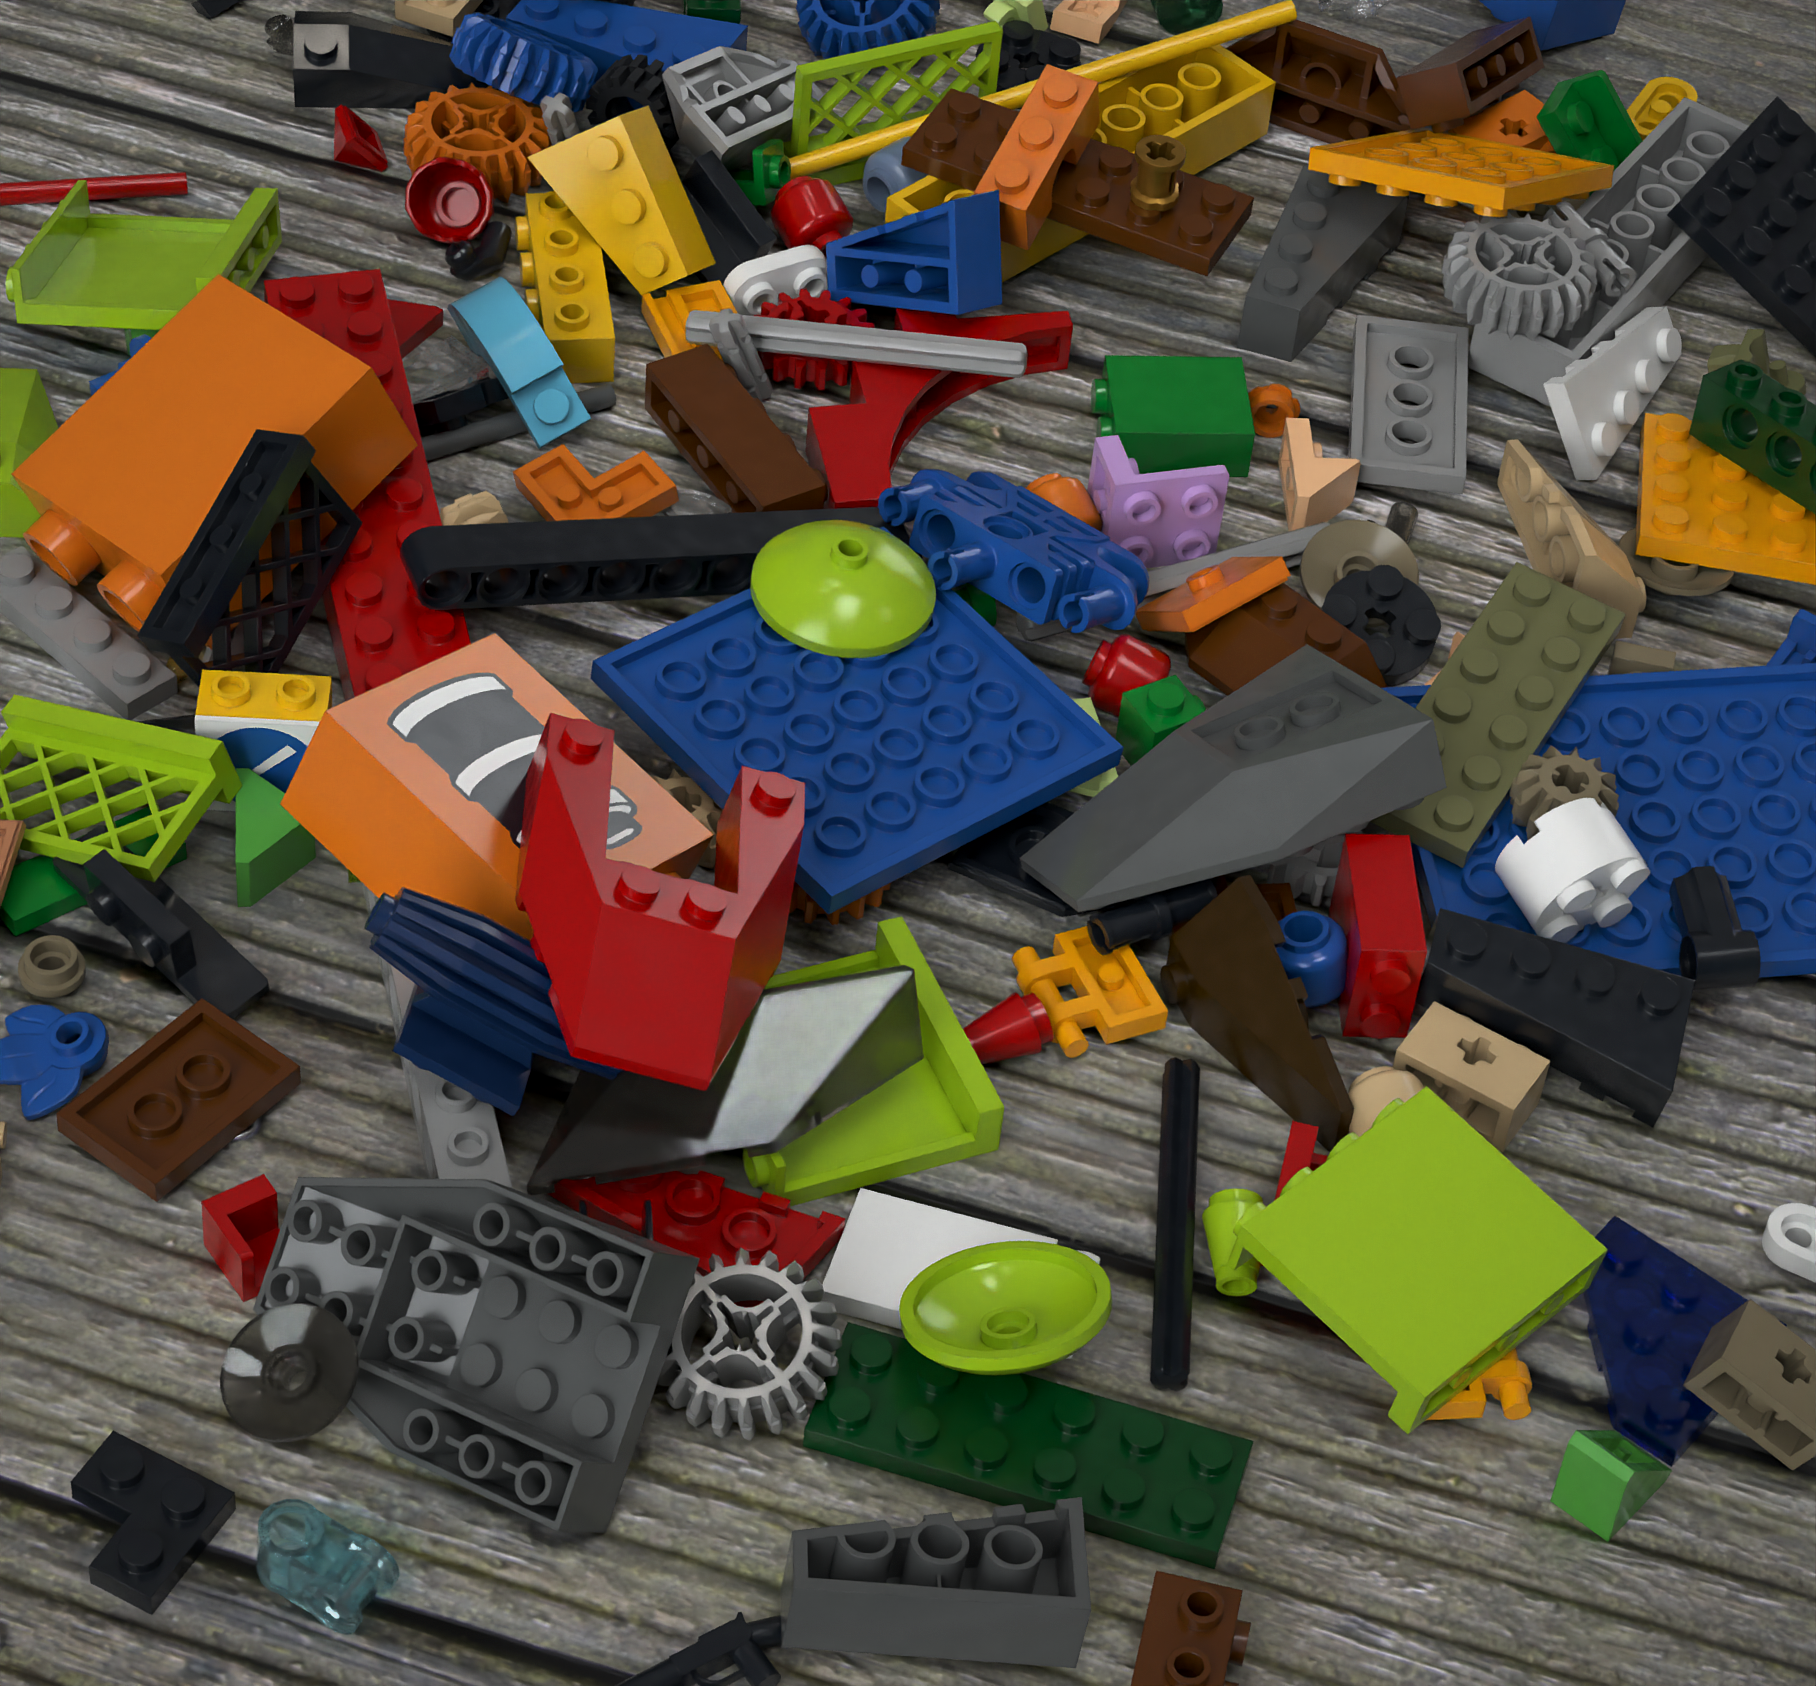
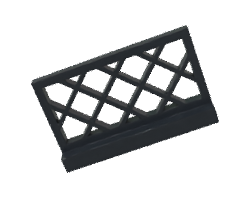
M256 429L137 634V637L151 651L167 653L198 687H200L202 669L232 671V668L245 665V672L278 673L363 523L313 465L311 459L316 450L303 435ZM300 480L301 506L289 509V498ZM328 512L337 524L326 544L321 545L320 514ZM301 518L302 550L290 553L289 521ZM271 531L272 557L259 560V550ZM303 562V584L297 595L292 596L291 565ZM272 570L273 601L261 604L260 572ZM242 582V609L230 611L229 603ZM274 613L275 634L268 646L263 647L261 616ZM243 621L244 652L231 656L230 624ZM212 634L213 660L203 663L198 657Z

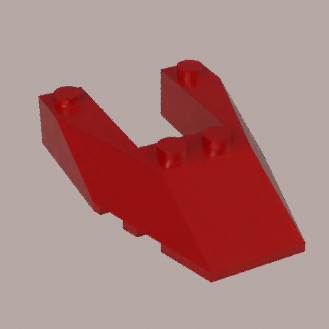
M550 713L527 771L515 902L519 911L527 912L534 933L530 944L532 949H534L537 960L545 963L552 982L548 995L570 1056L707 1091L733 1046L739 1031L746 1019L751 1015L770 978L773 977L781 961L804 829L805 783L789 779L777 772H764L746 766L741 767L717 823L714 886L693 879H681L662 874L630 862L610 860L606 858L615 730L597 726L595 723L585 719H572Z

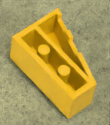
M649 105L619 115L527 157L641 296L716 264Z

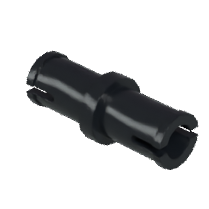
M1209 878L1136 897L1132 902L1101 914L1091 915L1089 917L1090 920L1087 921L1088 934L1093 946L1102 955H1108L1113 950L1147 937L1152 940H1160L1169 936L1172 933L1173 927L1191 920L1215 899L1218 894L1213 882Z

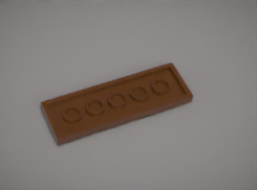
M951 88L903 146L901 165L975 191L1020 111L1011 110L980 99L971 93ZM1090 139L1076 165L1064 160L1061 162L1053 184L1052 209L1047 216L1048 219L1206 277L1252 213L1254 197L1233 190L1224 184H1216L1183 172L1180 169L1176 179L1179 185V201L1173 208L1166 211H1157L1138 207L1130 198L1131 181L1137 176L1139 167L1134 156L1135 154L1130 153L1124 148L1114 147L1094 139Z

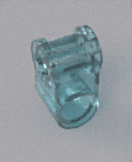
M284 1499L275 1502L263 1511L258 1520L257 1574L261 1583L270 1591L280 1594L308 1611L319 1622L337 1633L347 1635L354 1633L363 1621L362 1611L380 1590L392 1588L399 1579V1566L393 1556L383 1546L367 1536L353 1532L320 1512L308 1502L300 1499ZM285 1545H296L302 1548L295 1550H285L280 1547Z

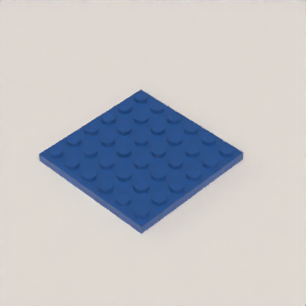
M884 526L879 528L890 533ZM942 584L935 586L936 601L934 612L924 632L907 646L880 656L867 658L835 657L813 652L790 642L774 631L761 617L754 605L749 588L601 656L592 662L590 679L722 809H724L742 766L764 772H777L789 779L805 783L804 829L795 882L828 915L1118 766L1124 748L952 589L941 590Z

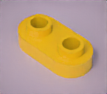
M1658 77L1646 84L1626 110L1642 141L1684 97L1697 102L1698 95L1692 85L1674 77Z

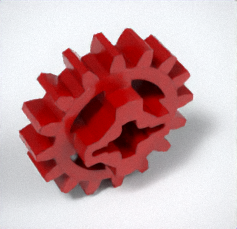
M800 289L799 297L794 299L782 292L778 294V306L773 303L763 302L761 304V315H753L875 328L874 323L866 322L867 311L865 309L851 311L850 298L845 297L838 302L832 301L830 291L824 290L819 298L811 297L807 289ZM758 351L764 370L774 368V381L779 382L786 377L794 378V388L801 389L806 381L814 382L818 390H825L826 381L833 380L840 386L847 385L848 373L852 375L853 361Z

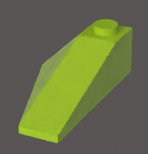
M0 368V537L24 538L23 533L41 517L11 475L59 428L37 369Z

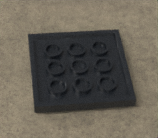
M1777 96L1672 208L1667 216L1816 357V132L1803 121L1796 111L1790 109Z

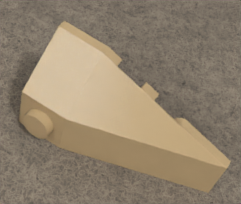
M1518 439L1507 440L1497 484L1533 570L1625 613L1621 630L1615 639L1632 638L1638 613L1643 612L1646 606V590L1643 580L1640 577H1635L1627 556L1529 450Z

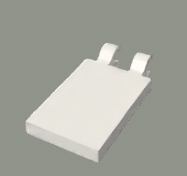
M860 1188L822 1284L825 1295L821 1301L832 1302L838 1313L902 1330L899 1306L903 1292L908 1284L931 1264L953 1253L990 1243L1036 1241L1057 1244L1058 1240ZM1076 1250L1100 1264V1257L1087 1251Z

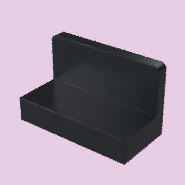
M712 150L695 158L682 181V185L716 264L695 272L701 283L720 280L723 285L729 273L738 265L766 256L777 237Z

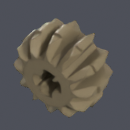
M1550 746L1542 757L1530 754L1527 761L1522 764L1518 776L1513 779L1510 789V804L1513 805L1511 811L1513 814L1512 824L1526 827L1527 840L1540 832L1534 823L1535 820L1554 808L1581 798H1594L1599 806L1603 802L1614 817H1616L1619 803L1617 802L1619 795L1615 793L1617 788L1615 785L1616 775L1601 772L1600 757L1587 761L1580 758L1577 746L1568 755H1562L1553 746Z

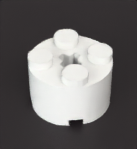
M1594 798L1577 799L1545 813L1534 821L1540 832L1525 844L1516 835L1505 846L1496 861V873L1536 934L1562 943L1568 942L1578 931L1584 928V925L1589 923L1592 925L1597 922L1600 927H1608L1623 919L1633 907L1628 898L1650 874L1645 860L1612 812L1608 810L1603 802L1599 806Z

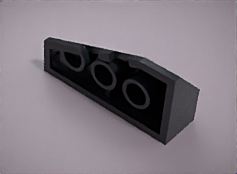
M295 11L293 23L295 107L337 108L342 104L348 108L415 109L416 102L428 101L430 92L436 91L446 94L449 85H453L458 89L468 88L471 82L478 88H487L489 85L476 80L475 77L465 74L461 69L456 68L449 57L453 47L452 41L352 12Z

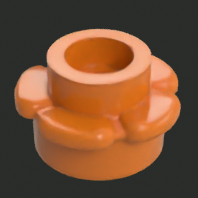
M1272 383L1264 387L1258 386L1248 393L1255 433L1267 438L1280 437L1284 432L1286 418L1299 417V400L1293 398L1292 391L1284 385ZM1268 405H1275L1277 408L1269 409L1266 407Z

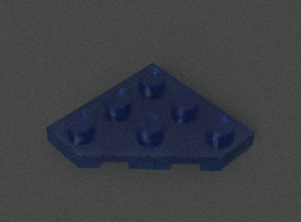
M1614 1216L1595 1236L1608 1251L1590 1287L1582 1293L1589 1314L1587 1329L1598 1372L1603 1371L1610 1397L1607 1407L1613 1429L1672 1467L1719 1414L1684 1387L1683 1384L1711 1328L1748 1300L1617 1216Z

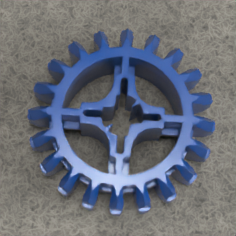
M797 0L796 5L800 20L798 25L802 37H805L815 57L822 56L823 60L925 37L926 34L936 32V17L940 15L939 0Z
M479 12L464 15L461 26L456 28L451 42L453 47L449 57L456 68L461 69L465 74L475 77L476 80L492 86V88L504 91L529 103L532 102L540 105L546 95L554 98L558 93H562L569 97L572 105L571 110L575 113L583 110L586 100L591 96L589 91L595 84L594 80L598 72V68L591 58L584 56L583 53L572 49L568 45L519 24Z

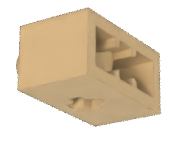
M1434 1001L1397 1048L1393 1068L1408 1071L1415 1075L1421 1081L1424 1088L1426 1086L1430 1088L1489 1143L1503 1153L1539 1104L1550 1060L1474 1022L1469 1017L1458 1014Z

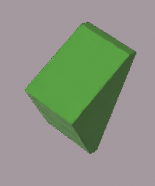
M236 768V772L243 785L236 794L238 907H251L316 858L315 837L280 805L285 795L284 792L251 769Z
M1576 1430L1567 1444L1550 1501L1609 1542L1664 1484L1672 1470L1615 1430Z

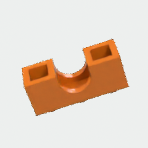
M1049 64L1045 66L974 191V195L999 190L1001 241L1025 250H1029L1052 209V189L1061 162L1064 160L1076 165L1100 123L1098 82Z

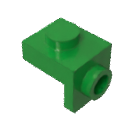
M770 139L753 149V170L736 169L730 172L733 179L756 209L757 205L766 206L774 201L777 192L790 181L791 165L789 158L784 155L782 139Z

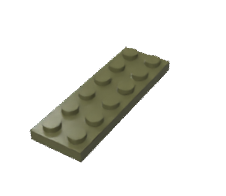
M1516 562L1415 708L1431 717L1434 721L1447 788L1424 797L1423 802L1413 808L1394 810L1370 822L1396 835H1410V842L1463 868L1510 798L1509 793L1513 779L1518 776L1522 764L1527 761L1530 754H1539L1621 630L1626 614Z

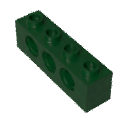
M1742 359L1703 375L1689 434L1816 514V405L1808 401L1801 392L1787 388L1763 373L1759 366L1745 362Z

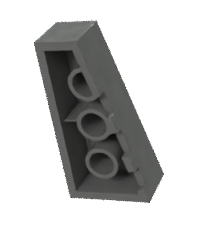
M1303 165L1246 294L1237 348L1292 362L1326 325L1327 316L1335 307L1342 308L1351 298L1352 289L1362 278L1367 280L1378 269L1381 257L1385 253L1391 254L1400 245L1409 196L1379 194L1376 192L1377 184L1362 181L1360 186L1332 184L1328 182L1329 174L1308 170V166Z
M1082 1497L1057 1500L1054 1510L1026 1513L1023 1504L994 1507L992 1517L954 1521L951 1512L924 1515L923 1521L917 1526L894 1529L891 1528L886 1520L794 1530L791 1535L781 1585L782 1647L1076 1668L1091 1613Z

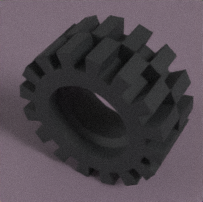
M631 54L623 56L619 61L616 60L589 91L591 96L586 100V109L593 110L588 116L590 125L602 124L619 115L634 111L635 109L627 98L629 97L644 107L649 105L669 152L679 140L662 78L664 72L661 70L664 63L655 59L651 65H648L647 55L638 54L634 60Z

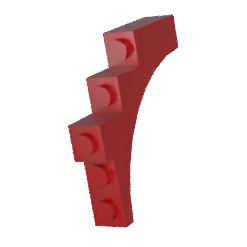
M896 308L894 330L1022 343L1027 347L1028 354L1024 375L1068 369L1073 323L1069 311L957 319L954 314ZM853 361L850 404L809 407L805 452L809 466L812 469L816 468L819 470L826 482L828 498L824 502V509L878 507L881 492L892 487L891 475L902 451L927 422L952 403L987 386L1014 378Z

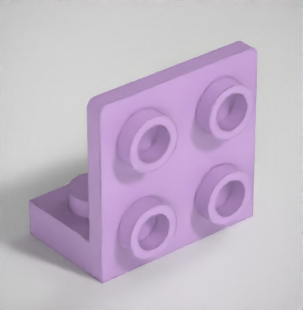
M1118 435L1095 437L1087 491L1094 502L1098 514H1101L1103 520L1101 532L1109 536L1110 541L1135 554L1142 560L1146 568L1168 566L1216 552L1229 473L1224 465L1139 474L1136 460L1127 457Z

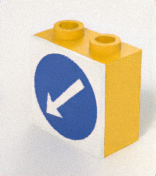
M202 669L195 713V735L223 741L235 770L236 768H249L286 793L324 712L332 708V676ZM236 795L230 804L214 800L207 810L236 811Z

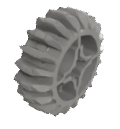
M1509 212L1506 217H1501V219L1483 216L1480 223L1474 221L1466 222L1464 230L1456 232L1453 240L1449 243L1448 252L1444 256L1441 271L1444 274L1442 280L1445 288L1444 297L1453 301V312L1467 314V321L1470 325L1480 323L1486 325L1488 334L1498 330L1507 333L1510 340L1515 334L1525 335L1531 341H1534L1539 333L1555 338L1559 329L1572 330L1575 322L1584 319L1586 311L1590 308L1597 285V279L1595 278L1597 269H1595L1594 265L1595 255L1585 250V240L1571 238L1570 228L1568 227L1558 229L1553 227L1550 218L1541 222L1531 219L1529 213L1524 218H1516Z
M740 1247L735 1256L736 1265L724 1267L722 1259L712 1253L711 1258H709L711 1273L703 1277L698 1271H695L657 1384L669 1386L665 1395L672 1408L678 1409L687 1406L686 1416L688 1422L693 1426L697 1427L711 1417L714 1434L723 1438L730 1430L733 1422L739 1423L743 1438L751 1441L756 1433V1422L767 1420L771 1432L779 1435L783 1430L780 1415L786 1411H789L793 1417L799 1420H805L808 1411L803 1400L804 1396L816 1400H824L827 1395V1388L825 1382L820 1377L836 1376L838 1373L839 1364L837 1357L830 1352L840 1349L842 1337L840 1330L831 1326L838 1318L836 1309L832 1302L821 1301L825 1294L823 1285L819 1280L814 1278L803 1282V1268L796 1261H793L779 1271L777 1255L770 1250L761 1258L758 1265H752L748 1251ZM746 1300L764 1301L755 1307L748 1308L734 1304L735 1302ZM709 1317L713 1321L716 1334L702 1348L704 1356L691 1365L689 1358L694 1336L702 1323ZM799 1323L802 1327L799 1349L790 1365L782 1371L778 1366L775 1355L776 1350L788 1340L786 1332ZM730 1329L739 1339L749 1337L751 1344L754 1337H756L761 1359L752 1348L742 1351L741 1344L735 1350ZM745 1379L758 1384L755 1387L742 1389L726 1387L737 1380Z

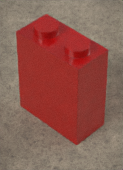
M1345 833L1328 917L1334 919L1344 929L1348 941L1345 989L1337 998L1342 1037L1406 1038L1427 955L1410 835Z

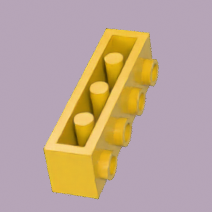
M555 191L525 193V216L515 217L517 251L527 250L526 253H520L521 286L532 287V289H525V304L540 324L563 362L562 368L571 384L614 382L615 333L602 248Z

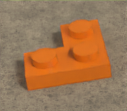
M561 444L513 471L516 487L546 521L652 517L679 501L675 483L645 451L593 478L566 446Z

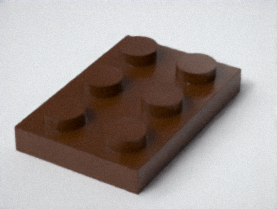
M201 998L57 1112L58 1131L151 1199L158 1202L301 1084L300 1066Z

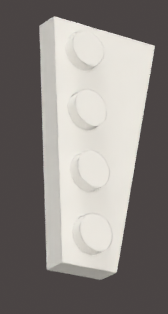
M1667 306L1646 307L1615 330V338L1613 340L1600 341L1591 348L1592 355L1590 357L1575 360L1565 367L1566 375L1563 377H1552L1543 384L1576 481L1597 480L1681 356V336L1678 330L1673 328Z

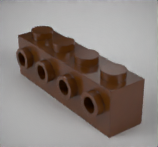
M1531 17L1472 31L1398 76L1397 102L1401 112L1408 117L1411 130L1431 125L1433 133H1441L1462 126L1464 124L1463 119L1482 113L1484 106L1502 100L1501 95L1519 89L1521 82L1543 69L1544 63Z
M708 344L646 364L644 408L729 513L824 509V502L828 498V489L820 471L809 466L797 451L792 438L787 433H782L767 415L762 402L756 397L753 398L738 381L733 367L728 363H723Z
M1156 1571L1131 1686H1239V1683L1225 1681L1228 1663L1242 1666L1251 1622L1237 1619L1243 1590Z

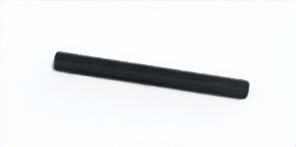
M1177 1057L1171 1058L1165 1063L1162 1082L1150 1381L1155 1388L1159 1390L1169 1388L1173 1391L1184 1389L1188 1384V1375L1190 1374L1200 1067L1193 1059L1181 1060Z

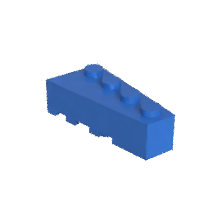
M521 0L506 17L508 22L537 31L591 58L598 68L594 83L600 79L616 60L619 61L623 56L630 54L633 60L638 54L647 55L648 65H651L655 59L663 62L664 65L661 71L665 72L670 66L719 46L744 51L747 49L748 25L598 0ZM627 97L635 110L644 107L636 100Z

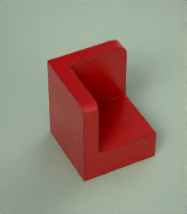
M264 1174L201 1201L204 1246L243 1302L258 1296L280 1232L277 1192Z

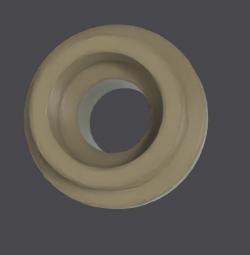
M56 935L43 936L33 940L26 947L18 963V976L21 985L28 992L40 997L55 998L67 995L82 984L86 975L85 960L81 952L70 940Z

